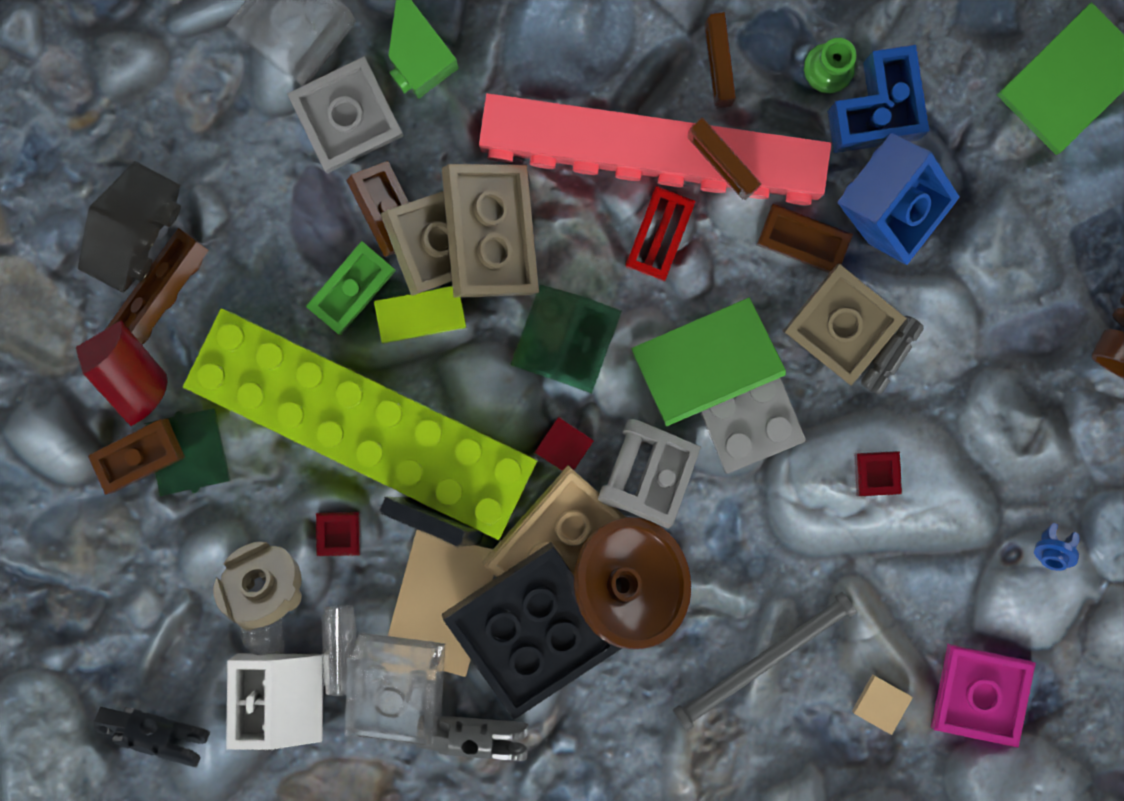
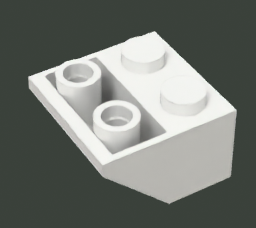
M237 653L227 660L226 749L272 750L322 742L324 654Z

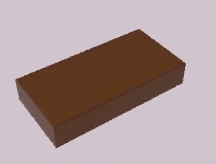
M725 12L714 13L707 17L704 26L714 106L717 108L732 107L736 95Z
M703 117L690 128L688 139L742 200L748 199L762 185L760 181Z
M772 204L756 245L830 273L836 264L842 265L853 234Z

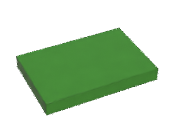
M1091 2L997 96L1055 155H1058L1124 91V34Z
M750 297L631 348L666 427L786 375V370Z

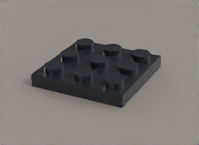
M552 542L441 614L447 627L513 720L622 649L600 638L585 621L575 596L574 575Z

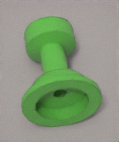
M833 38L827 43L819 44L813 48L804 63L805 78L810 86L821 93L828 94L840 92L847 87L854 76L855 47L847 39Z

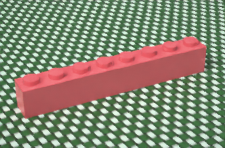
M486 93L479 147L481 152L488 153L487 159L512 163L513 157L530 159L531 166L545 169H555L556 163L573 165L572 171L587 175H598L599 169L616 171V178L629 181H640L641 175L658 177V184L671 187H683L684 181L700 183L701 190L713 193H726L727 187L731 188L688 139L689 130L695 123ZM710 125L762 184L749 198L769 199L770 193L786 196L787 203L811 205L812 200H819L824 195L831 142Z

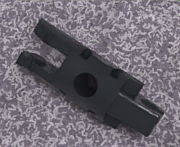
M100 707L94 720L95 731L112 737V744L195 768L198 766L201 758L200 755L188 748L174 745V738L204 744L210 735L209 730L172 719L168 720L162 716L148 712L144 713L141 710L125 707L124 712Z

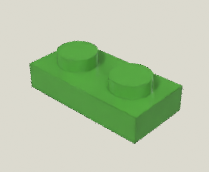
M361 241L306 307L338 335H342L396 270Z

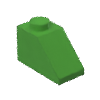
M396 0L388 55L394 69L389 74L404 94L411 89L419 99L458 70L459 67L457 59L412 0Z

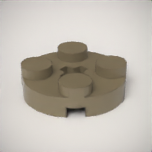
M253 542L234 551L223 563L226 569L222 573L220 580L216 577L213 587L214 599L220 611L242 629L249 631L278 621L288 611L297 608L302 598L300 592L302 578L297 562L284 548L270 546L267 542ZM261 577L266 581L259 591L249 592L255 586L254 580Z

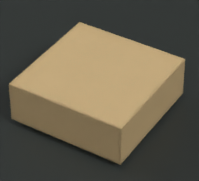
M872 674L852 712L892 735L913 697Z

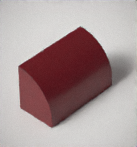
M122 321L115 323L75 347L83 375L131 427L146 418L161 402L167 389V374Z

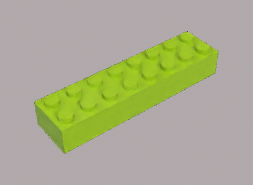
M222 308L183 385V388L497 540L501 538L538 461L523 452Z

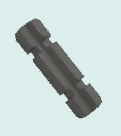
M908 315L904 316L907 319L899 327L896 334L881 349L873 362L874 368L868 369L861 380V384L874 394L884 392L890 382L888 377L895 375L912 348L910 343L917 341L924 330V326L915 318Z

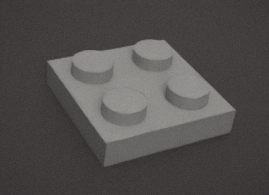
M365 56L287 94L327 174L404 137Z
M781 378L700 412L725 474L807 442Z

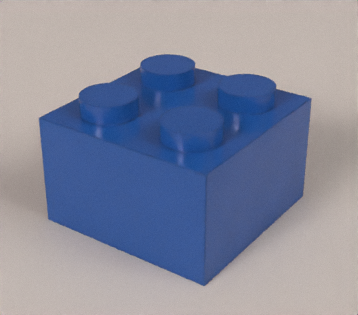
M891 133L884 143L874 151L870 161L856 179L846 187L844 194L837 203L869 245L908 265L960 196L930 151Z

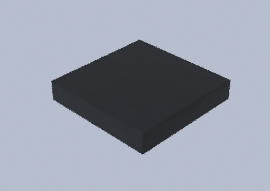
M385 496L379 510L384 516L457 547L480 544L484 535L483 532L410 497Z

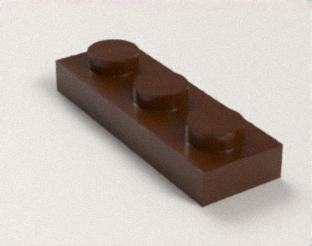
M177 228L106 329L122 321L142 345L147 342L152 334L153 327L164 312L173 306L179 291L189 277L199 270L203 258L209 250L192 236Z

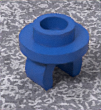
M1052 523L1043 531L1041 540L1036 543L1034 555L1041 561L1043 566L1051 570L1062 571L1066 568L1074 567L1079 559V552L1076 549L1080 541L1079 534L1073 532L1066 538L1065 542L1060 541L1056 535L1058 524Z

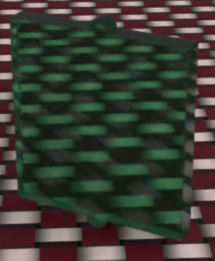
M212 408L189 414L178 411L175 413V417L168 418L185 458L155 472L160 496L191 490L192 493H198L202 487L231 481L216 409ZM155 421L147 422V423H144V424H145V426H147V425H149V424H151V423H153V422H155Z

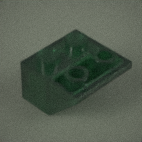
M540 284L539 293L535 296L510 365L591 395L622 310L581 295Z

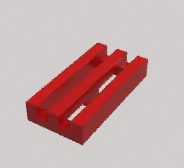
M656 186L625 267L665 282L696 201ZM660 198L668 200L667 206L645 263L637 261L638 255ZM676 204L684 206L661 269L652 267Z

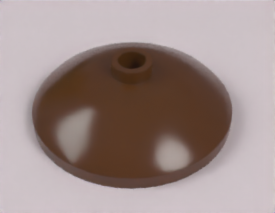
M628 517L613 520L602 525L585 541L575 565L574 590L582 616L600 638L609 644L623 649H645L664 642L681 625L690 603L691 576L682 549L664 528L646 519ZM616 579L621 583L620 592L616 589Z

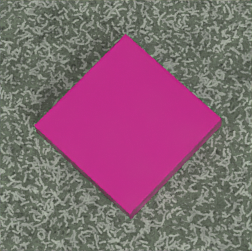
M948 644L931 728L936 731L1019 748L1036 663L1030 660Z

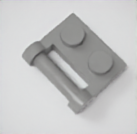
M628 419L623 429V434L625 435L624 442L608 485L602 486L598 500L608 506L621 508L656 524L670 528L676 519L701 447L639 420ZM641 442H646L653 445L634 496L624 492V488Z

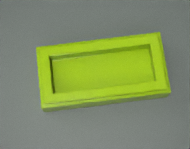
M453 286L424 291L413 296L409 294L374 301L382 344L467 328L461 297L453 296Z

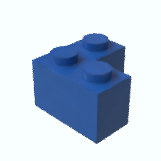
M916 45L872 51L863 62L868 96L835 101L827 111L834 153L879 147L891 133L909 142L920 140L929 132V124Z

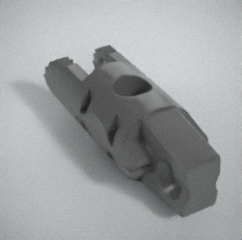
M441 717L437 720H420L417 728L416 747L439 751L440 754L450 756L526 761L527 746L515 740L520 741V739L527 737L529 725L526 722L465 717Z

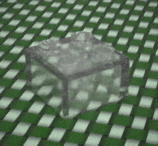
M246 0L226 26L237 39L302 87L311 82L354 26L356 20L351 10L339 0Z
M359 633L348 657L345 735L432 746L442 712L446 643Z

